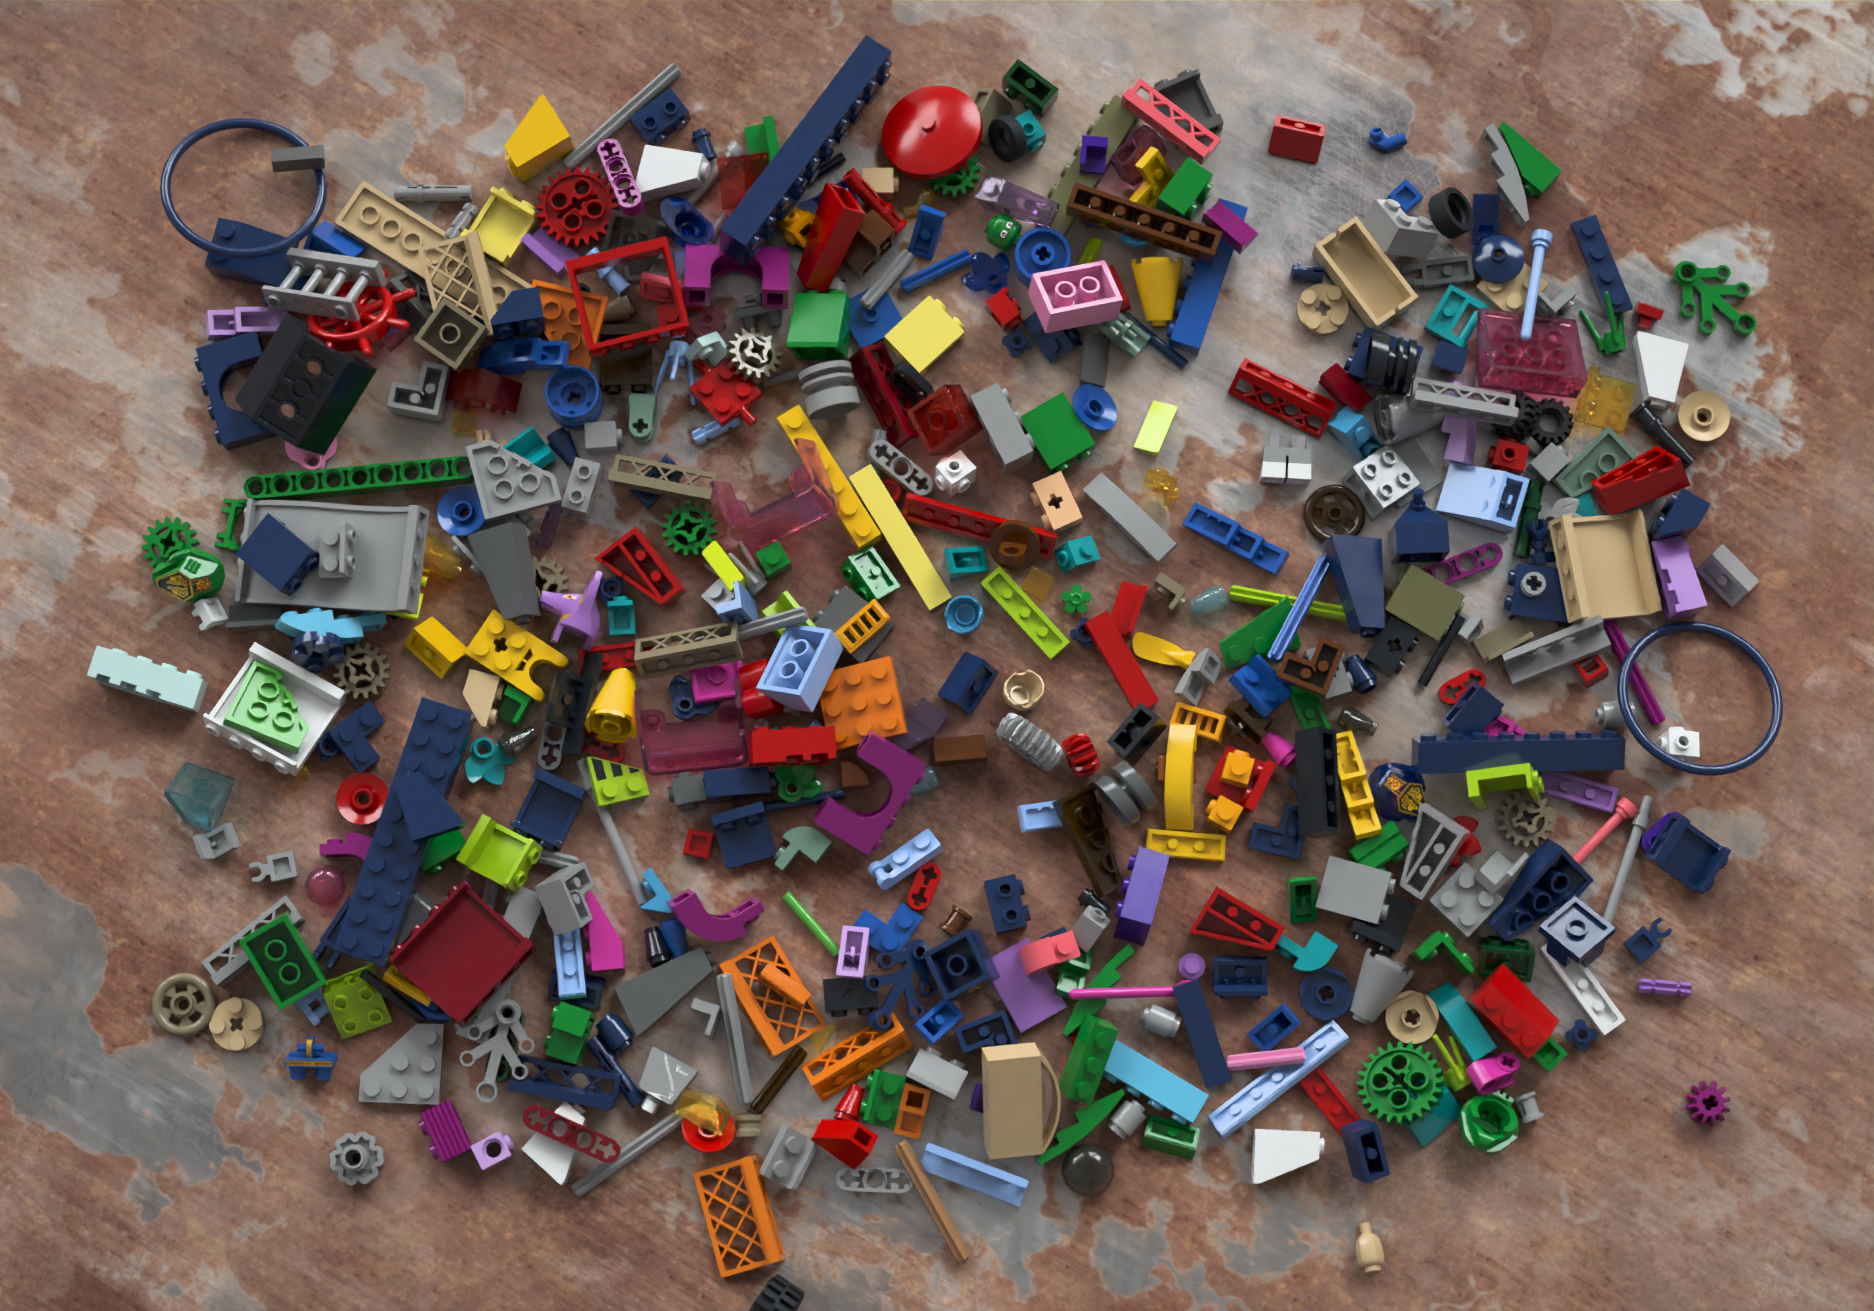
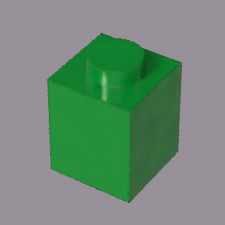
M779 541L755 553L769 581L792 569L791 562Z

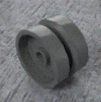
M1122 760L1112 768L1114 779L1103 775L1094 782V786L1112 812L1122 823L1131 828L1141 819L1137 807L1141 811L1149 813L1159 805V802L1144 779L1126 761Z

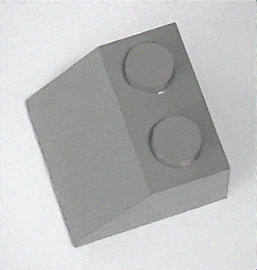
M927 1047L926 1051L920 1048L906 1074V1078L923 1087L932 1089L931 1091L954 1102L968 1075V1072L964 1070L966 1065L955 1059H951L950 1063L941 1059L942 1053L931 1047Z

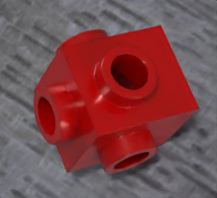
M1505 437L1503 440L1498 439L1495 446H1490L1487 456V461H1491L1489 469L1505 471L1520 476L1525 468L1529 446L1518 444V440Z

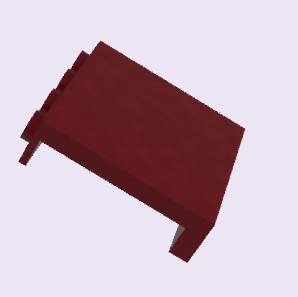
M465 881L460 885L456 884L447 893L448 898L441 905L437 904L430 910L429 918L423 924L419 923L411 930L409 934L411 937L404 944L399 943L392 950V957L389 959L396 969L461 1028L472 1019L537 950L534 943L527 937H523L474 893Z

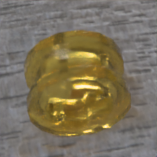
M306 761L295 776L297 782H301L304 777L307 779L311 778Z

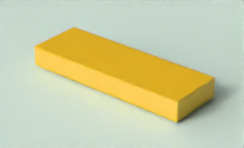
M1147 829L1145 847L1147 849L1170 855L1169 858L1213 862L1225 861L1226 835Z

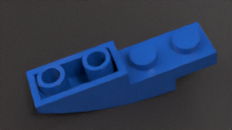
M539 337L501 341L481 350L476 374L478 376L524 375L525 370L566 369L571 345L567 341H542Z

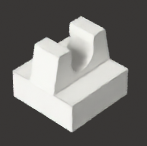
M217 597L200 599L194 604L195 609L191 612L193 617H201L203 623L199 625L200 630H208L214 626L222 625L229 620Z

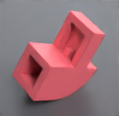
M1073 931L1050 938H1043L1022 947L1018 951L1026 977L1081 956Z

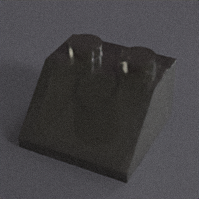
M612 209L602 252L664 236L667 237L670 223L640 215L627 216L622 211ZM659 255L623 263L622 265L649 271Z

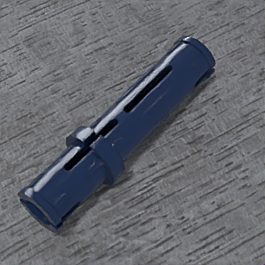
M599 1034L585 1043L599 1063L597 1065L600 1069L604 1068L605 1071L622 1074L620 1092L629 1102L632 1109L645 1100V1096L642 1095L630 1076L616 1058L618 1056L616 1053H612Z

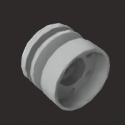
M835 360L819 363L802 370L798 374L799 381L803 384L801 386L802 393L812 394L805 399L809 419H831L851 413L861 406L857 388L847 386L854 381V375L850 373L852 367L849 361Z

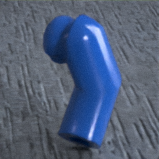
M1376 127L1370 130V143L1383 151H1390L1407 144V139L1403 132L1389 137L1381 131V128Z

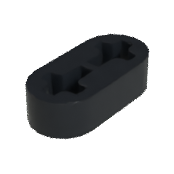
M899 362L890 372V381L912 403L918 406H925L929 403L934 395V389L911 365Z

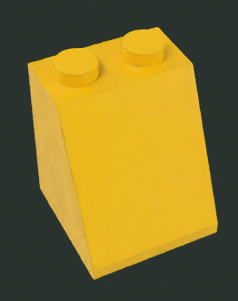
M544 94L536 100L504 145L507 154L504 156V159L513 177L519 176L524 183L560 162L574 150L569 133Z

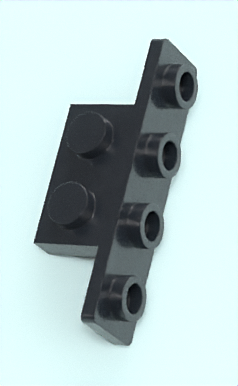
M586 653L580 676L566 671H558L546 722L567 728L561 751L564 755L579 756L584 746L586 716L597 693L596 686L599 674L603 669L604 654Z

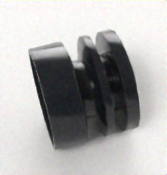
M1372 333L1367 350L1363 387L1381 390L1385 379H1390V390L1392 392L1396 391L1398 381H1401V393L1408 394L1417 371V340L1409 339L1407 348L1404 350V338L1399 337L1395 348H1390L1389 335Z

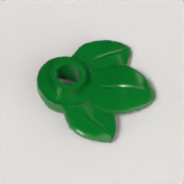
M816 765L775 766L774 774L779 782L777 789L779 797L785 802L795 803L801 798L811 799L817 796L823 788V783L814 779ZM788 785L794 786L795 789H796V792H794V793L789 792V791L787 790V786H788Z

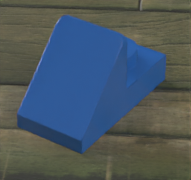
M923 204L921 205L908 248L910 253L928 260L933 259L945 227L943 225L946 216L945 212Z
M943 999L915 1023L913 1027L932 1046L965 1015L951 1001Z
M1283 1002L1248 1032L1247 1035L1261 1052L1269 1051L1300 1025L1301 1022Z

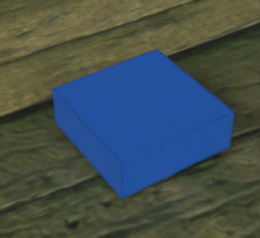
M1405 179L1386 199L1397 201L1403 212L1408 214L1423 199V196Z

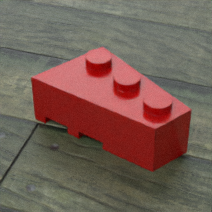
M1659 446L1650 449L1590 482L1600 508L1610 515L1620 514L1627 509L1691 486L1681 459Z

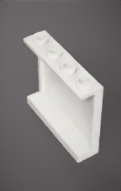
M254 642L249 649L248 660L209 715L204 713V727L210 734L217 737L220 735L228 739V742L235 748H244L250 751L257 760L263 762L266 760L272 763L281 773H290L296 776L345 704L346 695L344 690ZM254 660L280 671L287 691L291 692L298 706L297 711L301 719L305 720L309 728L298 754L223 725L224 717Z

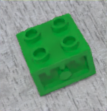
M1439 930L1431 934L1408 955L1415 964L1421 960L1425 963L1440 951L1463 977L1475 971L1472 967L1474 964L1473 960L1465 952L1460 954L1453 946L1456 944L1453 938L1448 933H1441Z

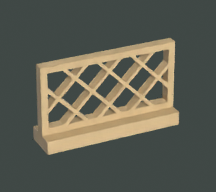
M473 231L464 236L417 247L433 311L443 297L455 303L458 308L460 306L472 313L471 317L477 316L482 319L485 327L490 331L486 337L494 336L490 320L497 312L498 307L479 233ZM464 242L466 253L460 261L450 255L449 252L455 244ZM447 247L446 251L440 248ZM437 250L443 254L436 267L427 262L425 252ZM446 257L459 263L452 276L440 270ZM467 258L469 259L470 266L465 264ZM462 266L472 271L473 277L468 285L455 279ZM428 267L434 270L431 275ZM437 272L449 279L442 292L434 288L432 280ZM452 282L465 288L458 301L446 295ZM473 283H475L476 291L471 288ZM468 291L477 295L479 299L474 310L461 304ZM435 292L438 293V294H440V296H439V298H438L437 300H436ZM480 307L483 316L477 313Z

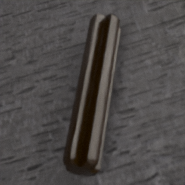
M798 1045L794 1047L750 1104V1108L757 1114L763 1113L807 1056L806 1050Z

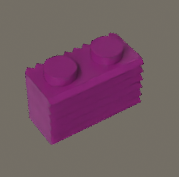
M446 1100L420 1113L422 1120L418 1121V1124L424 1136L428 1134L433 1144L429 1148L435 1160L440 1159L441 1163H446L472 1150L470 1147L472 1144L451 1100Z

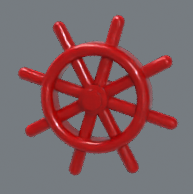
M382 269L383 272H384L385 278H387V276H388L387 271L384 270V269ZM343 283L335 296L345 298L355 283ZM367 285L355 302L360 316L358 322L337 318L324 320L325 316L308 314V325L310 328L307 332L338 352L358 350L362 351L365 357H371L373 354L372 344L383 338L391 329L407 331L410 328L408 321L396 319V304L414 298L416 291L409 288L391 295L385 286ZM371 299L376 300V301H374V302L368 304V302H369ZM382 310L380 315L372 314ZM337 327L333 333L328 332V330Z

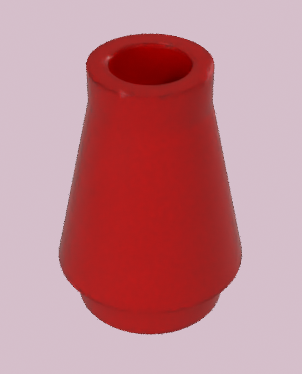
M850 1084L849 1089L834 1109V1119L858 1121L865 1089L858 1085Z

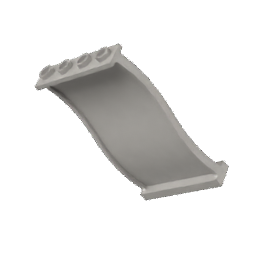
M248 498L247 506L244 509L245 523L244 531L240 538L241 545L245 543L267 513L279 518L286 524L285 526L319 553L320 526L340 525V522H347L354 526L357 533V542L353 545L356 569L353 571V578L322 580L319 578L318 564L304 578L301 588L291 596H288L278 591L239 558L237 562L238 578L234 587L235 601L244 605H286L351 611L417 614L430 511L419 505L384 507L310 501L254 500Z

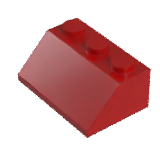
M1503 963L1465 1001L1521 1058L1529 1059L1548 1040L1560 1021Z

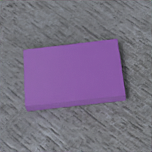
M1028 937L991 957L1001 977L992 983L1020 1033L1067 1008L1063 998L1053 994L1055 984L1047 970L1026 977L1018 951L1031 943Z

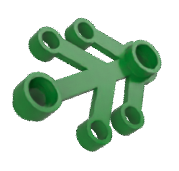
M1683 261L1673 271L1675 281L1682 286L1683 304L1679 310L1681 316L1691 318L1697 311V307L1693 303L1694 288L1700 293L1702 322L1699 324L1701 334L1710 335L1716 329L1712 305L1734 323V330L1739 335L1746 336L1751 334L1756 328L1755 317L1749 313H1738L1720 297L1734 296L1737 299H1744L1750 293L1749 285L1745 282H1740L1737 285H1707L1701 279L1715 278L1718 282H1725L1731 275L1729 267L1720 265L1717 268H1698L1693 262ZM1682 271L1689 272L1690 278H1684ZM1718 271H1725L1726 277H1720ZM1737 288H1744L1745 294L1738 293ZM1684 307H1691L1692 313H1686ZM1741 322H1744V323L1747 324V326H1748V329H1747V330L1741 329V327H1740V323H1741ZM1703 324H1710L1712 329L1709 331L1705 330Z

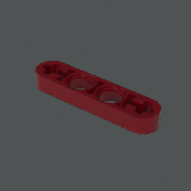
M532 1105L526 1108L523 1113V1122L528 1128L605 1163H613L621 1155V1147L617 1141L544 1107ZM539 1110V1116L548 1120L549 1114L553 1116L547 1125V1131L542 1130L545 1124L535 1122L534 1125L531 1124L532 1119L528 1117L530 1112L535 1113ZM557 1121H564L567 1125V1132L563 1136H556L552 1131L553 1124ZM581 1132H588L591 1135L592 1141L588 1147L582 1148L577 1144V1136ZM597 1137L602 1138L599 1144L608 1147L610 1143L613 1144L612 1149L616 1151L614 1156L609 1155L606 1159L604 1158L605 1153L597 1148L595 1154L591 1152L596 1145Z

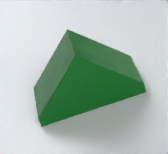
M1316 876L1289 879L1286 882L1290 923L1317 921V907H1315L1317 903Z

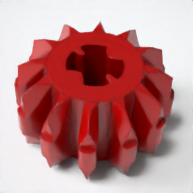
M1084 732L1076 733L1062 742L1065 759L1072 773L1077 778L1088 777L1100 769L1097 752L1087 734Z

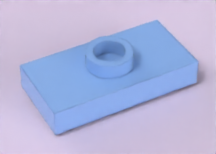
M1055 801L1019 805L1017 810L1021 833L1063 827L1052 805Z

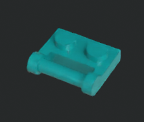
M1450 284L1425 325L1424 330L1447 343L1467 348L1469 337L1482 315L1485 316L1489 307ZM1469 306L1473 309V312L1457 337L1451 332L1466 307Z

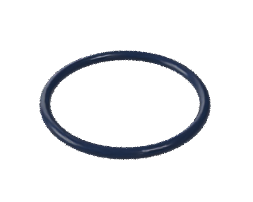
M252 118L217 121L189 134L170 153L160 180V195L165 213L174 228L186 240L202 250L215 255L235 259H253L274 255L289 249L305 238L315 227L323 213L327 199V180L324 168L313 169L317 183V196L312 212L304 224L285 239L264 247L240 249L217 245L194 233L177 214L170 190L174 168L182 155L193 144L206 136L223 130L250 128L278 135L296 147L309 145L300 136L283 126Z
M1694 621L1666 624L1641 637L1626 654L1619 671L1617 681L1618 703L1629 731L1648 753L1679 771L1702 776L1726 775L1740 771L1759 760L1770 749L1778 735L1783 716V701L1777 678L1761 653L1748 641L1730 630L1717 625ZM1700 632L1722 638L1745 652L1762 672L1771 694V723L1761 743L1745 757L1721 765H1700L1686 762L1666 753L1655 745L1638 725L1628 699V679L1631 668L1636 658L1649 644L1669 634Z

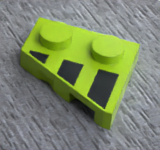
M591 756L585 759L598 808L650 795L643 769Z

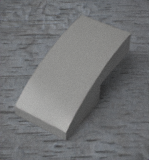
M1205 648L1187 668L1174 693L1187 705L1197 706L1205 685L1215 683L1223 661L1209 648Z

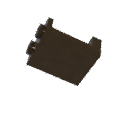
M603 324L599 336L600 342L651 330V324ZM643 342L635 344L636 347L634 349L620 351L619 348L611 350L607 356L600 357L599 386L601 391H605L606 394L617 395L621 391L647 393V390H653L652 344L646 345Z

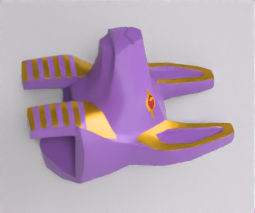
M596 571L595 574L593 573L583 594L541 592L539 598L541 607L558 618L550 635V643H557L563 630L583 638L581 649L591 651L600 627V616L595 599L602 578V572Z

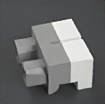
M1269 434L1266 446H1264L1262 451L1259 482L1283 484L1285 479V484L1309 485L1311 481V449H1308L1307 437L1292 436V446L1287 448L1282 447V435ZM1286 460H1287V471H1286V478H1285Z

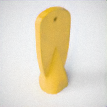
M1137 632L1133 637L1134 653L1136 656L1148 661L1169 666H1180L1187 670L1196 656L1195 652L1184 651L1166 640L1143 632Z

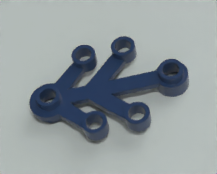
M914 939L906 945L903 951L895 953L885 952L877 956L876 964L881 969L890 968L897 962L906 961L901 971L881 976L871 975L864 979V988L869 992L877 991L882 986L894 983L880 1010L872 1011L868 1015L867 1024L871 1030L879 1032L889 1028L891 1024L890 1014L902 992H904L907 1004V1017L911 1020L923 1017L924 1008L917 1002L911 975L916 968L920 981L918 987L920 995L930 997L936 993V984L930 981L926 965L927 961L923 955L924 952L930 950L926 941ZM918 947L922 951V955L920 957L916 955V949ZM883 956L888 958L887 965L882 963ZM871 979H874L876 982L874 988L870 987L869 982ZM926 984L930 986L931 990L929 993L925 992ZM913 1007L918 1009L917 1016L912 1014ZM879 1016L884 1017L883 1025H880L878 1022Z

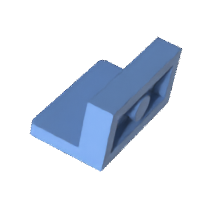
M739 580L734 581L735 600L717 604V615L724 622L737 620L738 625L757 620L756 600Z

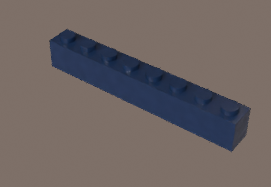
M1577 730L1575 734H1566L1564 731H1550L1549 735H1540V732L1525 731L1524 735H1514L1513 732H1498V736H1488V733L1474 732L1472 736L1462 737L1461 733H1447L1446 737H1436V734L1422 733L1420 737L1412 738L1411 769L1417 774L1466 773V771L1530 763L1534 771L1538 770V772L1624 770L1626 739L1617 734L1615 730H1601V734H1591V731Z

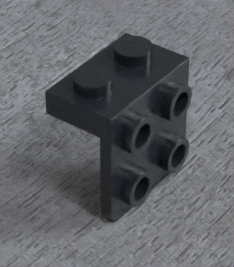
M1388 894L1385 904L1389 905V910L1385 921L1381 920L1378 925L1353 918L1347 933L1353 935L1352 939L1363 944H1367V942L1377 946L1376 949L1391 956L1392 953L1397 954L1400 952L1404 943L1402 940L1416 907L1404 899Z

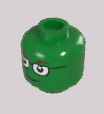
M1004 213L998 217L994 215L984 231L987 234V241L1004 252L1009 251L1012 247L1016 248L1019 239L1023 236L1021 234V223Z

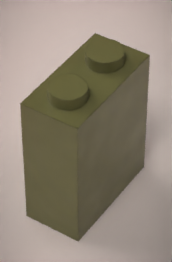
M1407 563L1384 601V610L1418 629L1420 633L1430 639L1439 641L1447 633L1453 616L1459 615L1465 604L1462 601L1465 595L1415 565Z

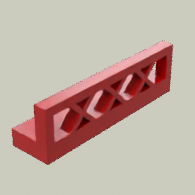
M1244 358L1227 392L1318 438L1321 437L1338 404L1247 358ZM1241 378L1249 382L1252 391L1245 393L1237 389L1236 386L1239 379ZM1269 392L1273 394L1276 402L1270 404L1264 402L1260 393ZM1289 403L1296 405L1299 413L1290 415L1286 413L1283 405ZM1316 415L1322 418L1323 421L1320 428L1318 429L1310 425L1306 416Z

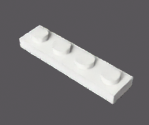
M1547 943L1539 948L1602 1036L1626 1020L1590 970L1581 965V962L1578 964L1573 959H1570V964L1564 967L1546 952Z

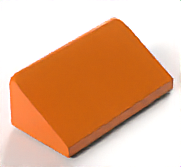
M768 963L758 976L759 981L798 1009L802 1008L811 995L808 990L771 963Z

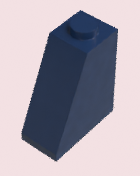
M768 766L703 771L706 797L710 804L772 796V789H776L775 774L769 772Z
M408 770L398 774L399 778L393 780L411 839L415 844L467 827L466 822L419 772L414 773V770Z

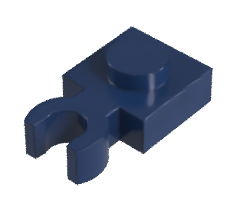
M1662 918L1655 919L1651 923L1649 931L1642 926L1622 943L1639 964L1661 947L1657 941L1658 938L1662 939L1671 934L1672 930L1670 928L1664 933L1658 931L1657 925L1663 920Z

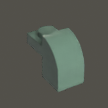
M805 826L793 828L782 836L789 846L786 848L783 845L776 853L774 858L777 861L774 865L784 873L799 853L817 865L833 843L814 828Z

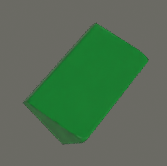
M1149 1114L1141 1145L1193 1160L1201 1128L1187 1124L1182 1125L1179 1122Z

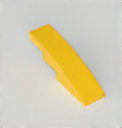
M1352 730L1338 733L1336 738L1339 788L1355 839L1360 840L1382 834V828L1374 808V799L1367 782V774Z

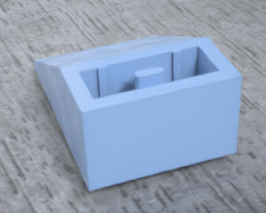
M1450 462L1436 511L1511 534L1516 527L1530 479L1505 471Z

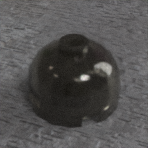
M1084 1143L1075 1146L1066 1154L1062 1162L1061 1175L1065 1185L1073 1193L1081 1197H1094L1102 1194L1110 1187L1114 1178L1115 1166L1110 1154L1104 1148L1096 1144Z

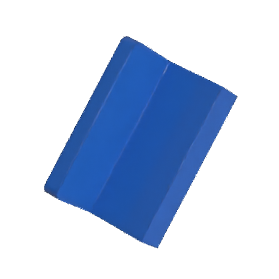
M323 221L310 231L303 249L358 257L365 252L367 247L330 222Z

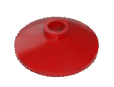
M366 772L353 774L342 782L337 791L336 803L338 810L346 820L353 824H372L380 818L389 792L388 788L374 774ZM364 795H367L369 797V802L365 805H362L360 803V798Z
M703 1104L692 1108L685 1115L682 1122V1135L686 1143L693 1149L703 1153H716L728 1147L735 1135V1122L729 1112L722 1107L713 1104ZM710 1131L712 1135H706L703 1132Z

